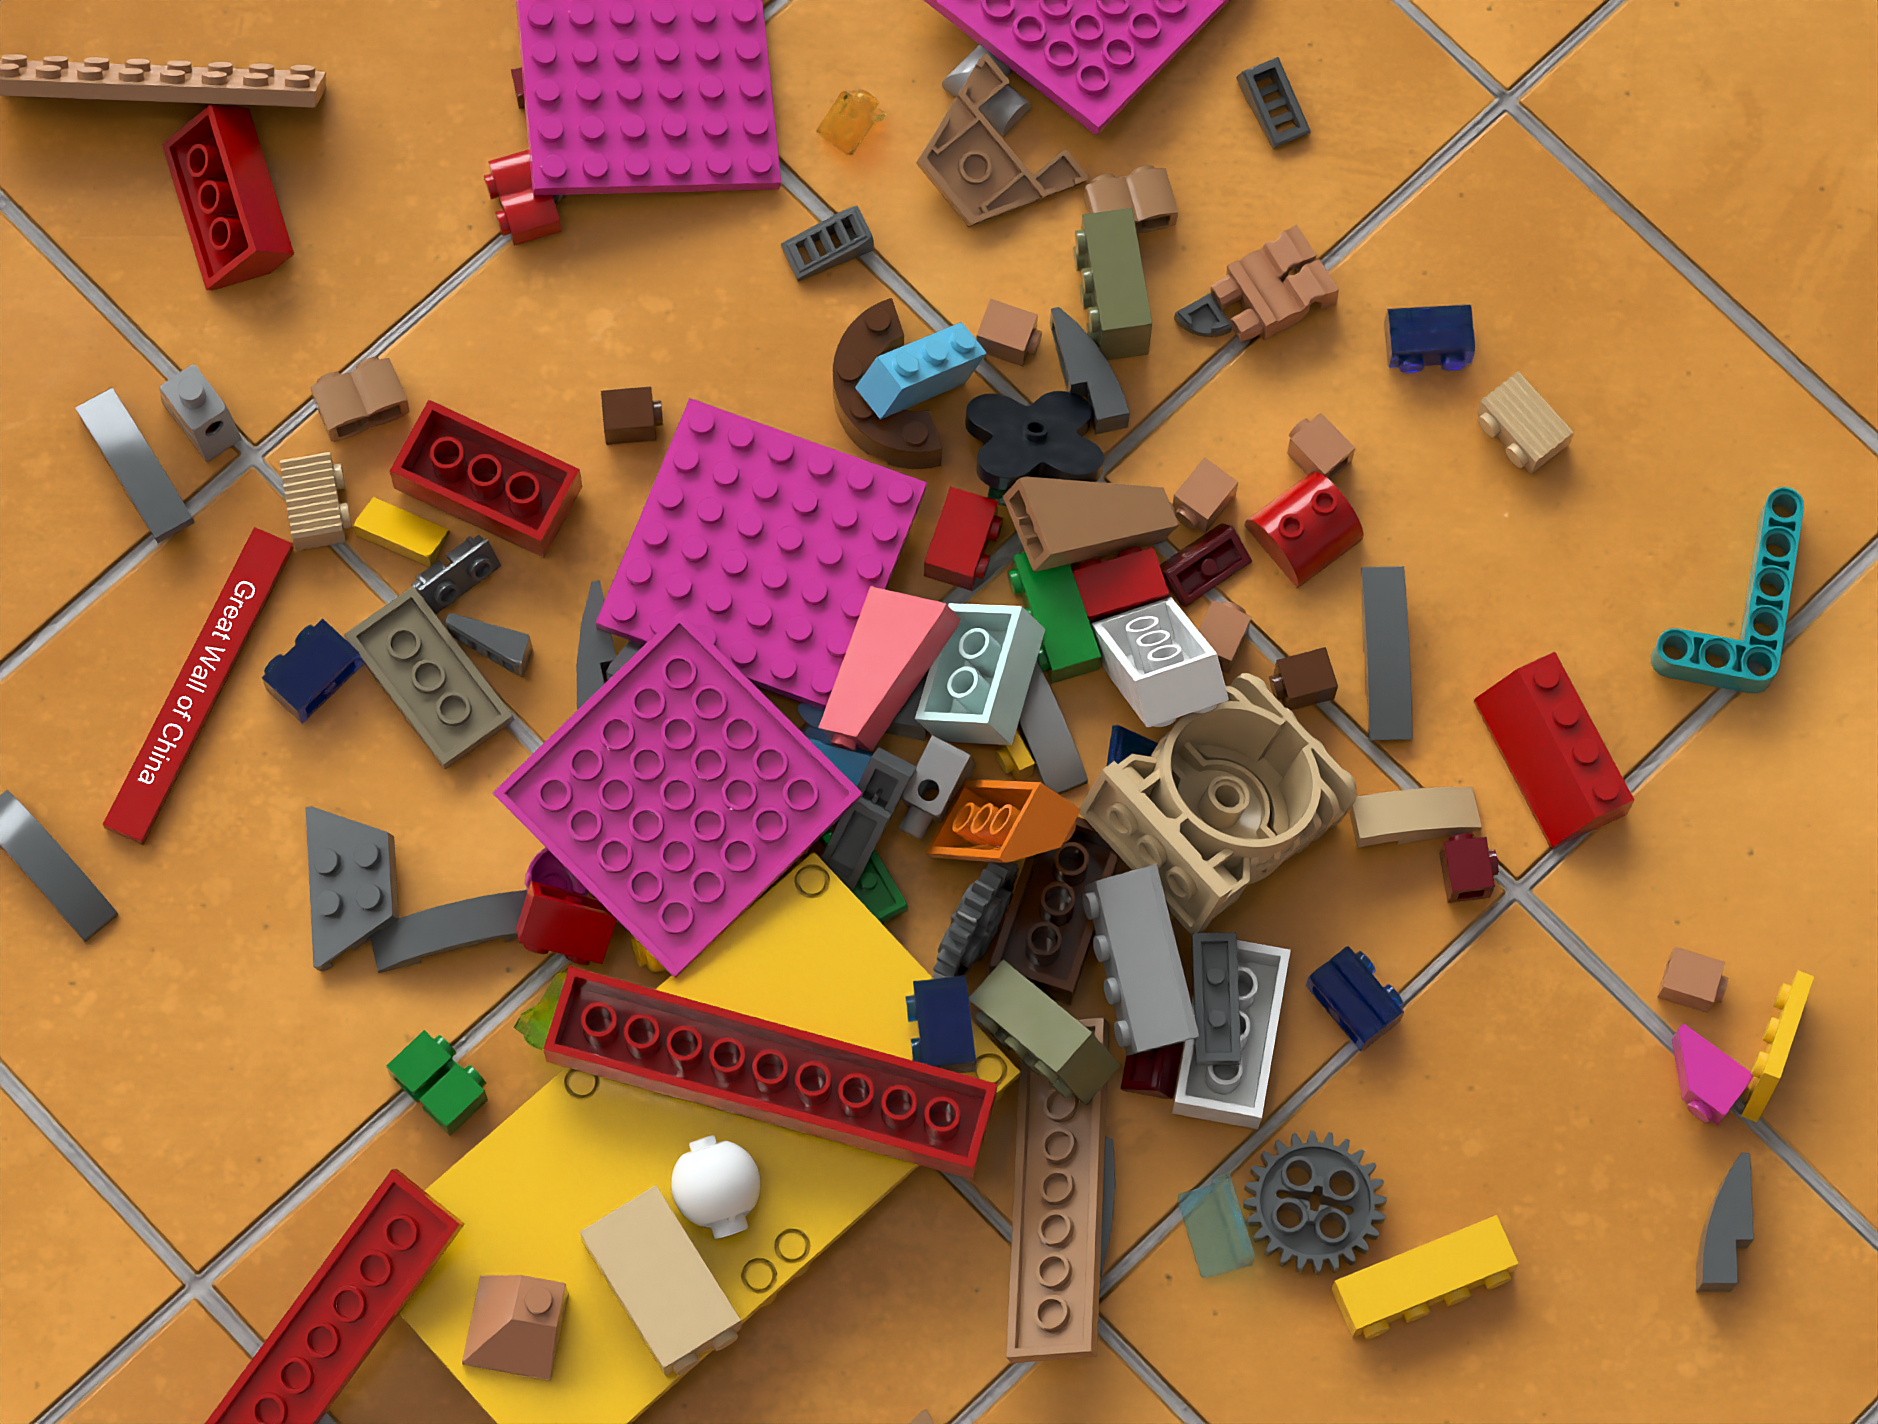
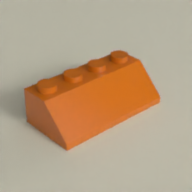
M965 779L927 847L925 854L931 858L1008 863L1061 848L1062 844L1067 842L1076 829L1075 820L1081 809L1041 782Z

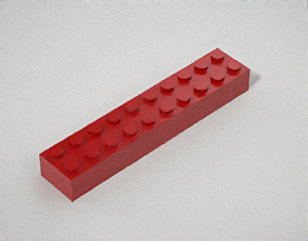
M571 966L568 967L543 1048L546 1062L972 1180L997 1095V1084Z

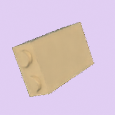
M656 1185L579 1232L582 1243L665 1376L673 1371L677 1375L687 1372L700 1362L697 1357L711 1347L715 1351L722 1350L738 1338L736 1332L742 1329L740 1318Z

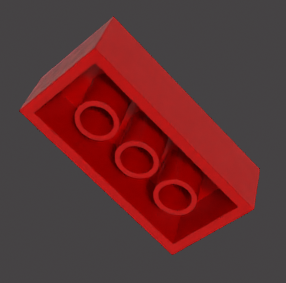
M428 400L390 469L394 489L545 558L583 487L580 469L431 400Z

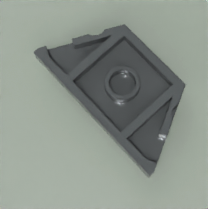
M311 806L306 807L313 963L314 968L319 971H325L333 966L331 961L350 948L355 951L368 942L375 932L383 931L399 920L394 836L386 831Z

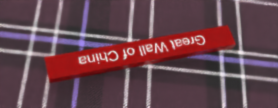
M256 527L253 528L103 822L105 829L144 845L294 549L293 543Z

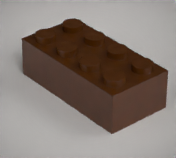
M1077 817L1075 820L1076 829L1067 842L1062 844L1061 848L1026 857L989 964L988 974L989 976L999 963L1005 960L1048 997L1071 1005L1095 934L1093 919L1087 918L1083 907V894H1086L1085 886L1094 881L1114 876L1120 856L1089 822L1080 817Z

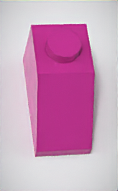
M1683 1023L1672 1039L1682 1100L1689 1104L1687 1108L1695 1117L1703 1122L1709 1123L1711 1120L1716 1125H1719L1754 1076L1742 1065Z

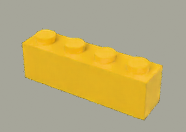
M1495 1215L1335 1280L1331 1290L1352 1338L1364 1333L1365 1338L1370 1339L1390 1329L1388 1323L1404 1317L1407 1323L1428 1315L1431 1312L1429 1306L1445 1300L1447 1306H1451L1471 1296L1470 1289L1485 1284L1489 1290L1507 1283L1512 1279L1510 1273L1514 1272L1519 1263L1499 1218Z

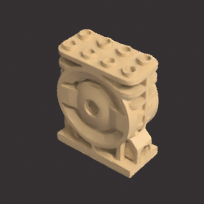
M1242 673L1233 680L1230 686H1225L1229 698L1228 701L1217 704L1215 709L1206 713L1192 712L1184 715L1174 725L1172 730L1162 737L1151 757L1131 754L1119 764L1113 761L1102 769L1080 806V814L1132 870L1157 864L1167 908L1191 935L1192 933L1204 931L1214 917L1237 901L1247 885L1266 878L1283 861L1288 860L1294 853H1300L1307 848L1311 841H1316L1324 835L1328 828H1333L1340 823L1357 797L1356 782L1352 775L1343 770L1326 752L1323 744L1314 739L1297 721L1294 713L1285 708L1275 698L1262 679L1249 673ZM1270 809L1272 816L1271 829H1269L1267 826L1270 816Z

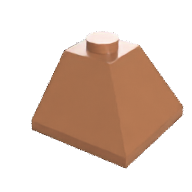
M524 1275L480 1276L462 1365L551 1381L569 1294L566 1283Z

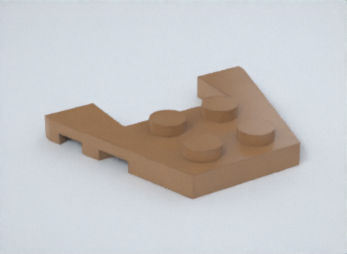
M987 53L978 60L916 162L918 167L968 227L1082 184L1089 178L1067 149H1064L1033 175L979 111V107L1010 82Z

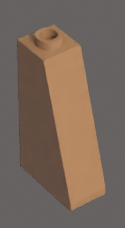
M1023 477L1019 478L1003 495L1033 572L1119 553L1132 547H1145L1162 543L1179 526L1175 508L1169 502L1163 487Z

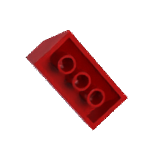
M210 104L162 144L205 288L206 290L213 291L270 274L292 257L294 252L249 108Z
M1552 652L1517 668L1474 699L1473 702L1551 850L1628 814L1634 798L1556 652Z

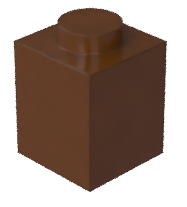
M651 386L601 391L606 445L656 441L655 426L663 425L661 400L653 401Z
M1326 647L1276 660L1274 675L1269 676L1273 695L1277 700L1282 699L1284 707L1289 710L1335 699L1338 689Z

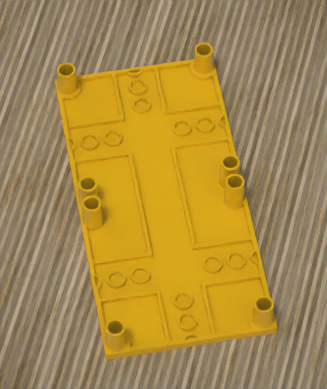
M815 852L811 853L748 908L676 978L671 975L655 989L997 1084L995 1102L1003 1096L1005 1089L1021 1073ZM566 1067L425 1190L426 1193L464 1222L465 1225L399 1315L496 1424H631L690 1370L681 1375H677L675 1371L666 1376L664 1375L582 1243L579 1234L581 1230L656 1185L737 1313L742 1325L761 1307L771 1304L776 1299L778 1292L794 1277H799L806 1273L813 1260L920 1165ZM712 1135L715 1136L717 1143L730 1141L746 1150L757 1165L761 1181L758 1201L755 1207L745 1216L749 1228L718 1239L714 1238L711 1228L692 1223L680 1212L673 1199L671 1189L674 1167L683 1154L691 1151L689 1143ZM524 1275L566 1283L569 1294L551 1381L462 1365L480 1276ZM711 1347L697 1357L702 1361L714 1348Z

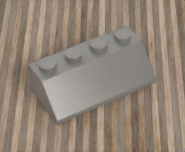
M1157 864L1097 880L1086 885V894H1083V907L1087 918L1093 919L1097 935L1093 938L1094 952L1098 961L1104 963L1107 979L1104 980L1103 984L1104 992L1110 1005L1114 1004L1118 1020L1114 1023V1033L1118 1045L1121 1048H1125L1126 1056L1175 1045L1199 1037Z

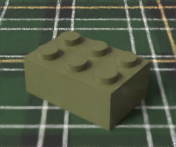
M1126 208L1083 214L1081 230H1075L1076 246L1073 247L1076 271H1081L1082 285H1080L1083 310L1088 309L1089 323H1086L1087 334L1096 343L1106 360L1148 355L1152 318L1133 209Z
M1005 960L999 963L968 998L979 1010L975 1018L991 1032V1036L1008 1051L1012 1049L1019 1055V1059L1034 1073L1043 1075L1049 1081L1048 1083L1067 1100L1072 1095H1075L1087 1105L1121 1066L1090 1030Z

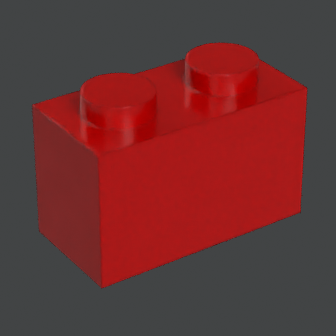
M950 486L924 561L925 577L970 591L973 589L976 578L984 579L991 558L990 555L985 554L989 540L997 541L1004 519L998 516L999 501Z
M1132 547L1120 552L1118 558L1104 562L1101 559H1091L1081 563L1077 570L1072 571L1090 625L1093 622L1169 597V591L1154 547L1142 550L1141 547Z
M531 881L516 931L519 943L523 944L524 948L531 952L548 954L549 951L564 954L566 959L580 965H589L590 961L603 964L617 919L595 897Z

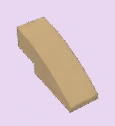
M1473 787L1420 788L1358 796L1349 809L1357 848L1396 841L1397 845L1477 831L1482 828Z

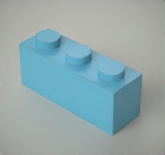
M960 322L876 357L855 388L881 420L965 384L987 352L966 326Z

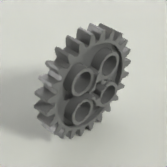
M989 862L987 868L983 869L979 880H976L974 884L972 883L967 888L957 910L951 916V925L947 929L938 948L939 955L936 958L938 961L933 968L935 972L932 976L937 983L951 990L956 989L958 984L962 983L965 975L968 976L972 965L983 958L993 937L999 931L1000 921L1012 900L1013 884L1018 876L1016 875L1019 869L1017 867L1018 864L1014 862Z
M1310 1131L1307 1143H1302L1298 1135L1294 1133L1291 1136V1147L1289 1148L1279 1140L1275 1142L1274 1148L1277 1156L1263 1151L1260 1158L1266 1168L1252 1166L1250 1173L1259 1182H1246L1244 1190L1255 1196L1243 1202L1244 1209L1255 1211V1214L1249 1216L1245 1223L1246 1226L1260 1227L1254 1235V1243L1266 1239L1269 1242L1264 1255L1268 1257L1277 1250L1282 1253L1279 1266L1283 1267L1290 1259L1296 1260V1272L1301 1273L1306 1263H1312L1314 1274L1319 1275L1322 1264L1327 1262L1330 1269L1335 1273L1339 1269V1258L1341 1257L1350 1266L1354 1264L1355 1255L1353 1249L1362 1254L1368 1252L1369 1246L1363 1239L1364 1237L1377 1240L1380 1233L1371 1224L1383 1223L1385 1215L1374 1209L1384 1206L1387 1202V1197L1374 1195V1192L1383 1186L1384 1181L1383 1179L1370 1180L1369 1176L1375 1170L1376 1164L1371 1163L1365 1166L1360 1164L1365 1152L1363 1149L1355 1152L1353 1155L1347 1152L1349 1139H1345L1339 1147L1333 1145V1134L1330 1132L1327 1134L1324 1143L1317 1141L1314 1131ZM1294 1167L1301 1168L1308 1173L1309 1182L1302 1186H1296L1288 1180L1286 1172ZM1335 1178L1346 1179L1351 1184L1352 1193L1346 1196H1338L1331 1190L1329 1182ZM1283 1191L1295 1198L1282 1199L1277 1197L1276 1193ZM1312 1194L1320 1196L1319 1203L1322 1205H1320L1318 1211L1309 1209L1310 1202L1308 1201ZM1332 1206L1349 1207L1353 1210V1213L1345 1214L1339 1209L1332 1208ZM1284 1209H1290L1299 1216L1300 1224L1293 1228H1286L1278 1222L1277 1213ZM1325 1220H1334L1341 1225L1343 1234L1338 1238H1328L1321 1232L1320 1223Z

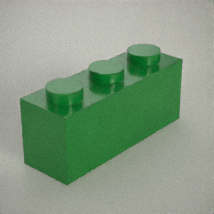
M1026 552L1013 555L1012 570L1007 571L1011 590L1014 596L1021 594L1025 605L1024 609L1045 628L1037 656V662L1042 672L1047 671L1050 682L1053 684L1099 670L1101 654L1070 564L1033 572Z

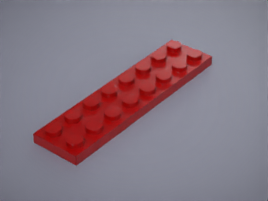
M392 1169L205 1424H318L465 1223L398 1169Z

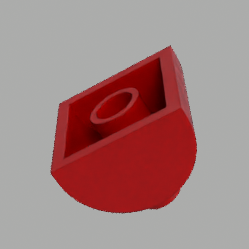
M1316 471L1309 473L1247 519L1244 524L1296 588H1299L1362 541L1364 536L1362 525L1350 503L1328 478Z

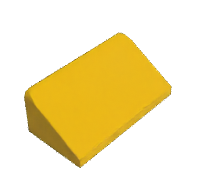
M375 497L371 499L353 525L356 536L428 567L434 564L450 532L445 527Z

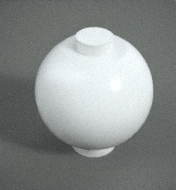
M714 1135L689 1143L691 1151L679 1158L671 1179L673 1199L680 1212L692 1223L711 1228L715 1239L748 1229L745 1216L755 1207L761 1188L759 1170L753 1158L746 1150L733 1142L721 1141L717 1143Z

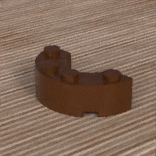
M889 298L861 313L847 328L837 346L833 362V398L836 413L847 435L865 453H871L887 461L888 465L900 468L926 469L941 466L942 447L929 410L912 412L903 409L880 420L855 388L876 357L904 346V333L893 299Z

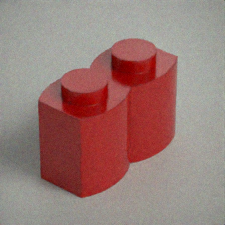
M529 149L488 161L490 174L484 175V180L490 199L498 198L502 207L501 211L495 212L502 236L510 234L515 246L562 232L552 194L533 195Z

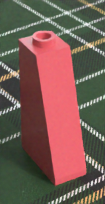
M870 586L818 727L831 739L830 744L832 746L848 749L855 752L856 748L872 752L959 625L961 619L946 603Z

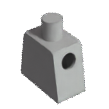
M195 364L189 366L159 387L163 405L207 463L242 440L228 408ZM212 423L220 424V426L215 431L207 434L205 433L206 429Z
M932 735L902 794L901 799L909 809L898 829L918 840H922L932 820L941 824L964 780L970 778L976 767L970 754ZM930 789L939 790V794L934 800L926 801L923 799L926 791Z

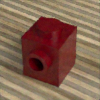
M1472 833L1451 836L1448 842L1443 843L1439 853L1447 903L1490 898L1495 887L1493 876L1499 873L1495 849L1489 850L1487 837L1475 838Z

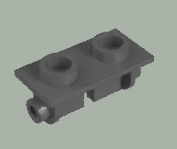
M480 535L474 539L469 536L466 538V541L446 555L452 563L451 565L445 567L439 560L427 570L415 576L417 581L411 584V586L416 588L435 615L501 566L487 539H483Z

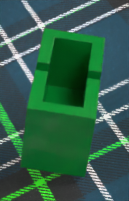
M423 1030L386 1067L389 1075L416 1103L420 1101L424 1105L422 1107L423 1110L451 1136L488 1101L483 1089L487 1083L472 1066L468 1065L463 1069L452 1059L457 1053L441 1035H437L433 1039Z

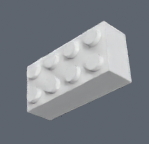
M1172 597L1091 623L1101 654V663L1104 671L1147 728L1170 725L1176 721L1177 717L1192 712H1209L1215 709L1217 704L1229 700L1217 653Z
M1237 940L1240 1065L1196 1066L1195 1038L1185 1041L1172 1114L1253 1129L1259 1128L1267 1091L1290 949ZM1192 997L1191 1004L1194 1013V998Z

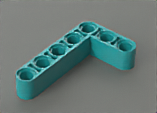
M1789 487L1774 489L1768 495L1759 515L1740 640L1679 628L1666 630L1659 636L1651 654V664L1659 675L1746 693H1760L1770 686L1780 665L1804 512V501L1796 490ZM1772 507H1785L1789 510L1791 517H1779L1774 513ZM1766 546H1779L1783 549L1785 556L1775 557L1767 551ZM1760 585H1773L1779 595H1765ZM1764 623L1768 625L1773 635H1760L1755 631L1753 624ZM1667 646L1675 647L1681 652L1683 658L1679 660L1670 659L1664 654L1663 648ZM1709 654L1719 656L1723 660L1724 666L1721 668L1710 666L1705 656ZM1751 662L1761 664L1766 670V675L1757 676L1752 674L1747 664Z

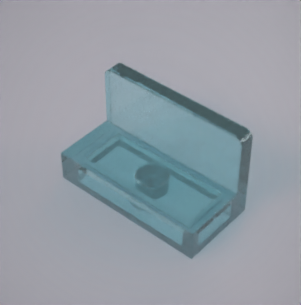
M1230 1173L1213 1177L1211 1184L1178 1195L1177 1201L1202 1278L1220 1275L1253 1264L1255 1254Z

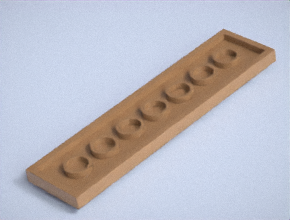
M21 54L3 55L2 60H0V96L316 107L326 89V72L315 71V67L310 65H294L290 67V70H274V65L256 63L249 65V69L233 68V64L229 62H212L208 64V67H192V63L189 61L173 60L168 61L167 66L150 65V60L129 59L125 61V64H109V59L103 57H90L84 59V63L68 62V58L65 56H46L43 58V61H27V56Z
M1104 1017L1077 1020L1090 1030L1107 1050L1109 1049V1023ZM1020 1060L1019 1070L1021 1073L1018 1088L1006 1358L1011 1363L1097 1357L1107 1082L1089 1103L1085 1105L1075 1095H1072L1069 1100L1064 1098L1048 1083L1049 1081L1043 1075H1037Z

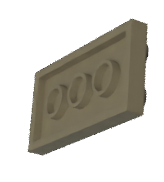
M414 586L344 634L345 640L444 770L514 721L511 712Z

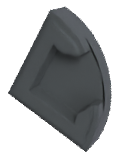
M1210 293L1175 312L1174 319L1181 327L1198 336L1218 337L1228 334L1232 330V325Z

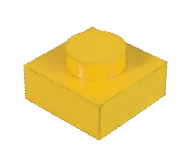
M1016 730L1012 745H998L999 749L995 751V755L1006 774L1012 772L1016 781H1022L1033 775L1035 762Z

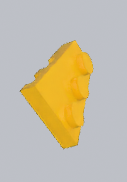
M1798 970L1791 984L1782 983L1773 1007L1780 1009L1777 1018H1770L1764 1032L1762 1041L1768 1044L1765 1052L1759 1051L1751 1071V1075L1755 1079L1741 1114L1744 1118L1758 1122L1781 1078L1814 976Z

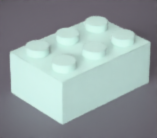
M949 603L948 606L961 620L951 638L930 666L915 720L933 736L945 742L1012 745L1045 628L1022 606Z

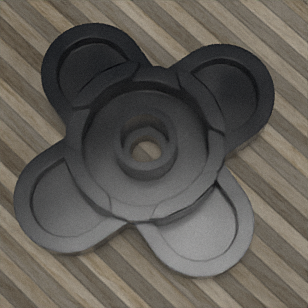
M1067 391L1046 393L1030 406H1025L1001 394H983L973 398L967 405L965 426L973 437L985 443L979 450L976 472L980 480L986 485L999 490H1009L1019 478L1023 477L1097 482L1102 475L1104 454L1098 445L1083 437L1090 427L1092 410L1089 403L1083 397L1075 393L1070 394Z

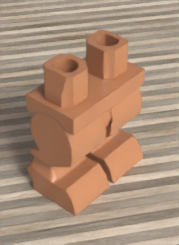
M1297 225L1284 230L1276 241L1266 242L1261 249L1253 251L1241 260H1236L1227 265L1226 276L1211 286L1210 294L1221 310L1237 301L1245 310L1231 318L1230 321L1232 329L1240 342L1261 335L1265 341L1274 336L1275 332L1285 330L1299 323L1309 312L1311 304L1315 301L1321 309L1337 304L1339 288L1320 259L1316 260V253ZM1295 268L1297 274L1288 276L1289 271Z

